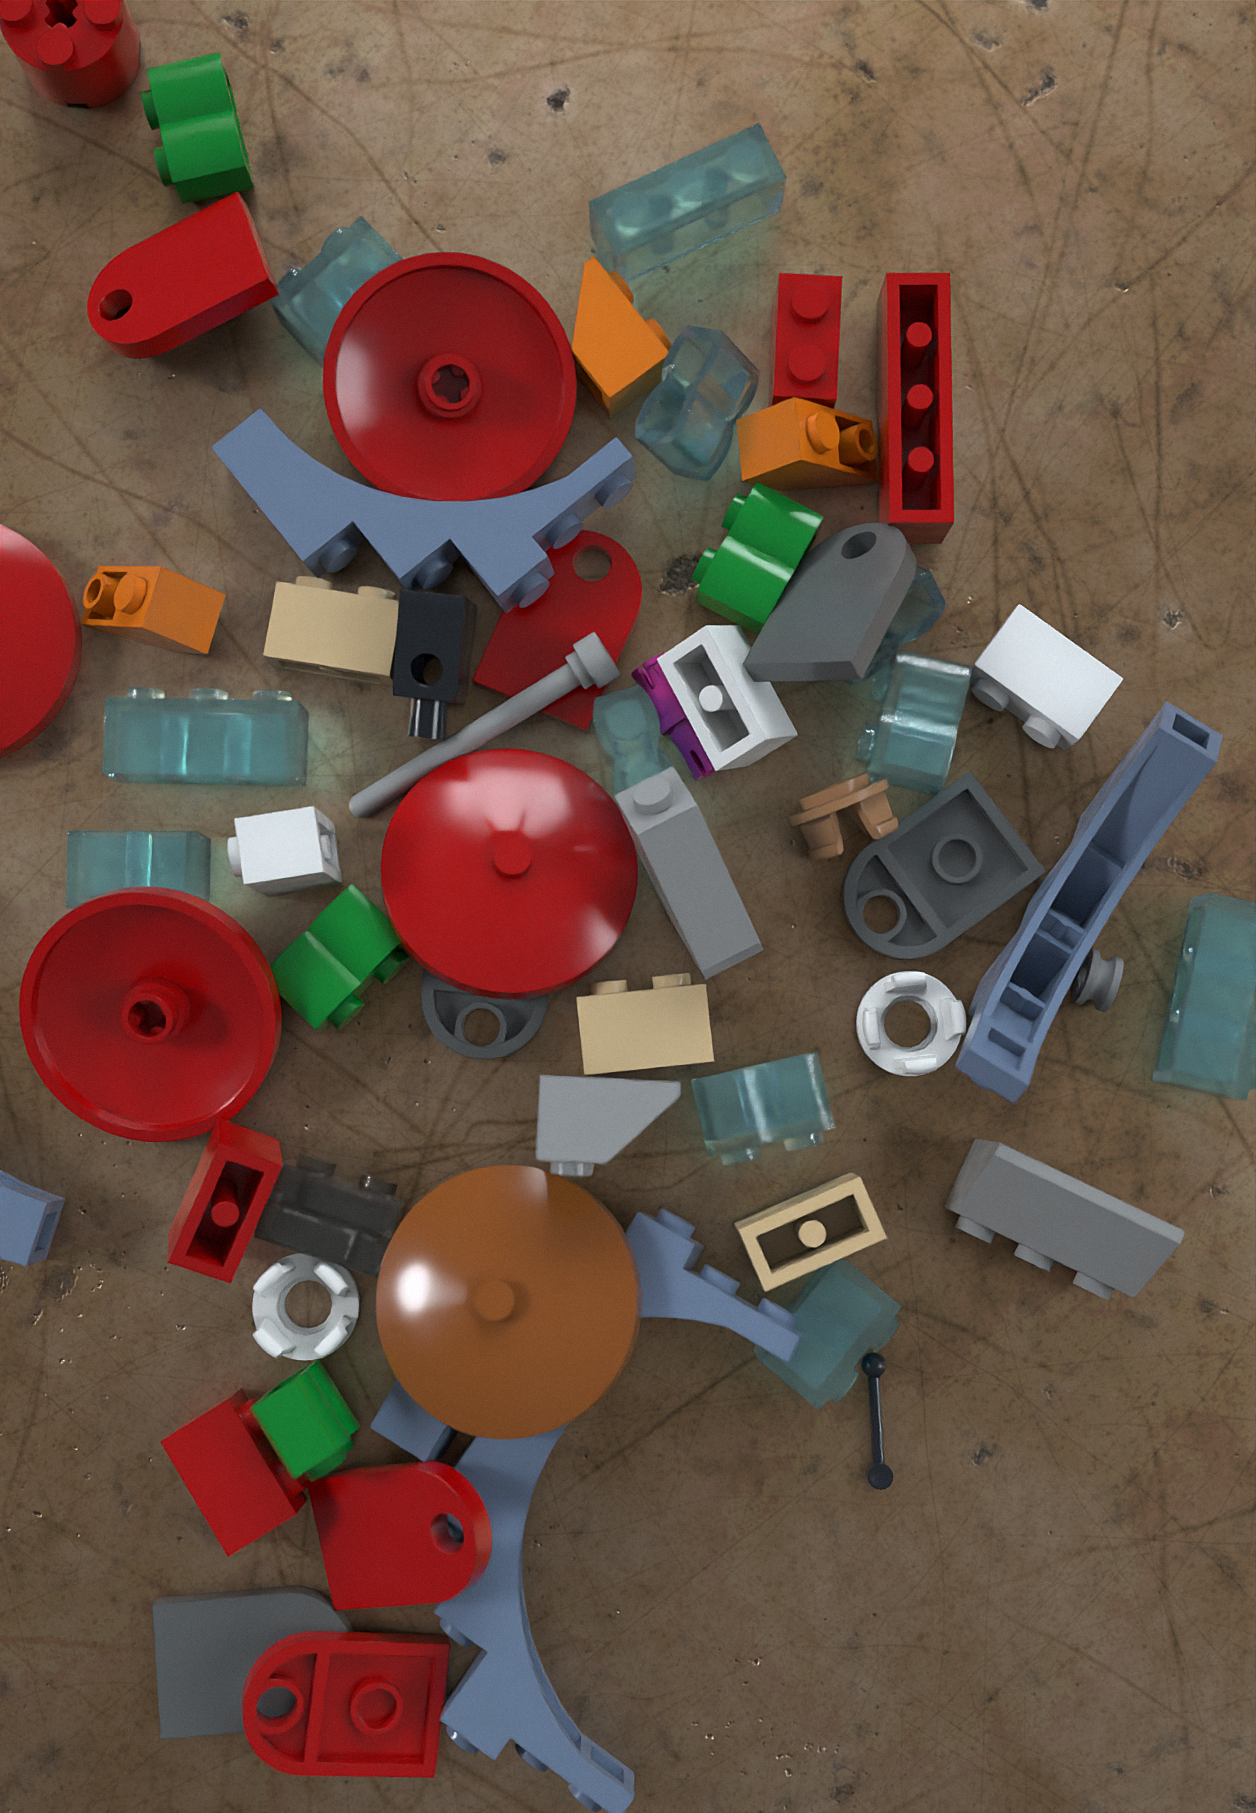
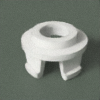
M919 971L897 972L877 981L863 996L856 1017L858 1039L866 1055L883 1070L901 1076L924 1075L941 1067L955 1052L961 1035L966 1033L967 1025L962 1001L956 1000L952 992L941 981L925 974V972ZM913 1001L921 1005L927 1012L930 1020L929 1032L919 1045L901 1047L893 1043L887 1036L884 1028V1018L889 1008L895 1003Z
M298 1252L288 1255L270 1266L253 1287L255 1292L252 1311L257 1328L253 1333V1337L260 1347L274 1358H279L281 1355L305 1361L324 1358L340 1348L356 1327L360 1313V1296L357 1285L350 1272L340 1262L328 1255L317 1252ZM306 1280L316 1281L325 1286L332 1300L331 1313L326 1321L319 1326L311 1328L302 1327L293 1322L287 1314L285 1305L287 1294L291 1288L298 1282Z

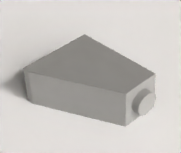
M672 766L652 777L646 778L638 784L614 795L657 897L704 979L706 980L763 951L761 942L700 809L674 767Z

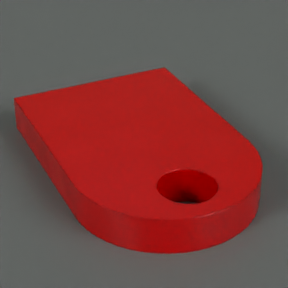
M238 191L129 247L114 257L98 274L89 292L87 315L93 330L113 352L132 359H144L161 355L279 295L250 210ZM131 305L124 316L113 320L114 316L121 309Z
M581 530L565 546L554 549L551 546L544 551L548 555L555 575L548 579L550 583L548 589L535 602L521 608L517 604L507 613L504 610L502 611L472 678L473 685L509 700L567 664L568 662L565 657L575 651L573 644L594 631L617 667L637 623L642 605V583L638 568L630 554L618 542L598 532ZM593 551L603 554L609 560L611 567L604 578L591 582L580 578L575 572L574 566L582 554ZM610 682L601 688H598L596 683L587 689L580 685L539 710L538 713L588 734Z
M431 1460L426 1462L414 1461L330 1471L312 1482L310 1479L306 1480L334 1610L441 1603L454 1598L472 1587L484 1574L492 1550V1530L489 1516L480 1495L473 1485L451 1466ZM448 1514L453 1515L461 1524L464 1532L463 1544L456 1541L451 1535L447 1525Z
M305 1631L289 1635L277 1641L266 1649L253 1664L242 1690V1721L245 1735L251 1748L268 1766L290 1775L435 1778L441 1729L440 1718L444 1704L451 1646L447 1635ZM285 1687L295 1695L292 1707L285 1714L278 1717L263 1715L256 1707L260 1696L270 1688Z

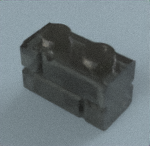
M300 1152L297 1162L289 1159L282 1161L283 1166L259 1218L254 1238L378 1278L387 1247L398 1226L403 1221L409 1203L408 1198L395 1195L398 1183L361 1172L358 1182L334 1175L337 1163L304 1152Z

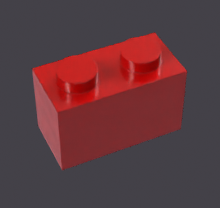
M779 273L773 302L768 407L797 397L834 409L837 400L843 276Z
M218 1118L169 1230V1264L231 1284L283 1166L279 1139Z
M242 1388L176 1428L160 1441L227 1557L296 1515L307 1501V1497L303 1492L307 1488L304 1474L295 1479L291 1478L249 1409L258 1399L253 1397L249 1400Z

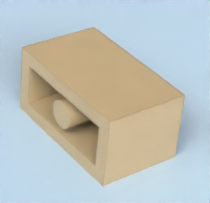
M309 576L297 577L296 584L277 581L263 656L274 669L393 688L399 601L395 600L396 594L389 590L370 586L359 587L358 594L335 591L333 583Z
M690 973L652 977L653 989L628 992L627 980L589 984L590 996L576 997L584 1075L713 1062L714 1054L706 984L691 985Z
M851 1172L734 1223L757 1279L765 1292L887 1239L861 1177Z

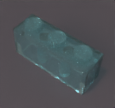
M757 123L589 201L590 235L608 272L616 270L627 283L780 212L787 177L760 123Z
M133 687L127 689L126 697H105L102 773L119 783L306 786L309 712L298 700H292V694L289 692L257 690L253 692V700L228 699L229 693L226 691L200 688L190 690V698H165L166 692L163 690Z
M1211 892L1191 898L1152 1082L1234 1100H1247L1249 1090H1253L1256 1087V903Z

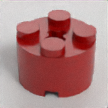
M0 0V28L4 39L33 87L50 102L69 107L67 103H86L89 108L104 106L120 97L137 77L140 66L138 56L141 38L139 29L125 0Z

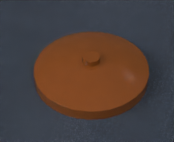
M495 1165L467 1171L447 1180L424 1196L409 1211L391 1238L383 1257L376 1290L377 1326L381 1344L389 1365L405 1391L427 1413L445 1425L470 1435L489 1439L511 1440L547 1433L571 1423L593 1408L610 1391L627 1365L637 1339L642 1311V1290L636 1258L628 1238L612 1213L599 1199L572 1180L558 1174H551L549 1171L520 1165Z

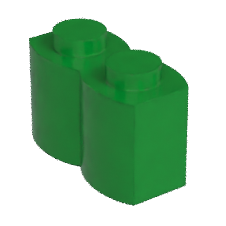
M220 52L147 68L150 90L141 91V99L151 130L160 129L163 146L154 148L153 152L164 187L174 185L183 204L254 188L252 171L242 135L234 93Z
M756 482L748 497L738 493L730 504L721 524L722 528L729 531L727 537L718 551L710 546L707 547L693 573L692 581L700 584L697 589L696 602L759 635L795 569L809 553L821 529L824 516L759 482Z
M351 884L319 914L306 931L297 937L270 964V968L275 977L279 994L317 1031L324 1032L332 1025L339 1031L350 1023L364 1007L365 1003L359 997L366 988L376 979L383 985L389 982L406 965L410 957L404 952L406 948L397 937L389 919Z
M320 1359L313 1361L273 1387L262 1396L263 1398L249 1408L292 1479L305 1472L311 1482L322 1477L346 1459L344 1454L356 1445L350 1435L360 1427V1424Z

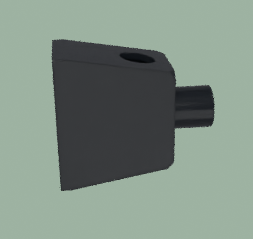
M400 589L393 696L411 698L407 736L445 740L449 702L466 703L477 605L465 596ZM438 658L443 667L442 676L437 683L428 685L423 678V669L430 660Z

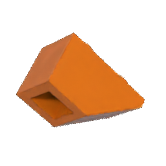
M593 256L584 263L572 353L577 378L607 417L611 419L669 377V351L672 349V346L661 326L653 318L644 321L633 307L634 296L623 277L616 270L607 273L595 256Z
M797 397L790 398L736 420L743 482L751 484L759 482L771 489L789 491L861 485L878 481L876 464L878 444L873 432L872 420Z
M98 566L96 574L92 576L84 590L83 605L85 611L80 625L172 652L208 654L226 594L163 566Z

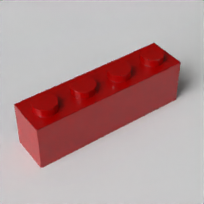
M886 273L876 303L879 523H886L888 526L898 528L903 533L908 544H942L954 524L950 273Z

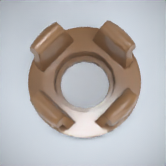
M867 772L798 799L802 811L788 817L791 827L799 826L810 848L807 851L810 857L817 862L843 853V842L835 812L837 810L848 807L860 829L867 837L880 839L899 828L897 817L893 818L885 790L890 788L887 778L870 782Z

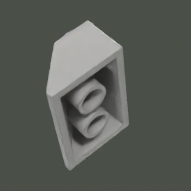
M540 1075L536 1160L551 1161V1174L591 1176L594 1163L606 1164L680 1097V1082Z
M975 1138L944 1205V1208L960 1215L955 1227L990 1244L996 1233L1001 1234L1019 1243L1014 1253L1015 1256L1048 1272L1051 1271L1055 1261L1078 1272L1073 1280V1284L1107 1300L1110 1299L1114 1289L1135 1298L1180 1245L1186 1232L1002 1143Z

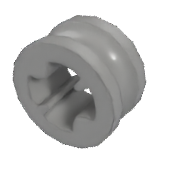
M1091 948L1074 980L1072 989L1073 1003L1082 1005L1086 1000L1094 1002L1096 1010L1106 1012L1113 1003L1120 986L1124 969L1123 959L1118 956H1112L1109 960H1104L1101 958L1099 950Z

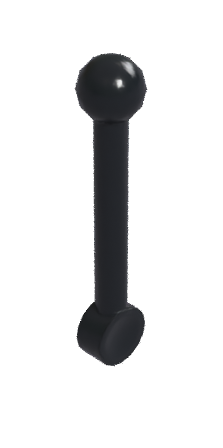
M871 1352L866 1354L861 1362L862 1371L868 1376L872 1463L866 1469V1478L873 1488L883 1490L888 1488L893 1482L892 1470L885 1463L881 1375L885 1372L887 1364L883 1355Z

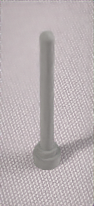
M595 631L573 644L575 651L565 657L568 662L567 664L354 795L349 802L351 813L358 818L370 816L409 792L431 771L446 762L472 753L576 687L582 685L584 689H587L596 683L598 688H601L620 676L618 668Z

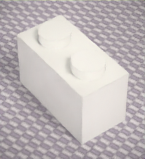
M1020 604L1008 616L963 677L974 685L971 689L972 693L985 705L997 711H1003L1006 708L1025 722L1023 725L1024 731L1036 742L1048 748H1054L1057 745L1064 751L1082 737L1123 680L1114 671Z
M706 625L657 658L715 771L749 766L798 735L771 683L754 682L743 666L751 646L740 625Z
M314 806L234 819L237 837L228 838V855L234 876H243L244 885L268 897L343 885L334 823Z

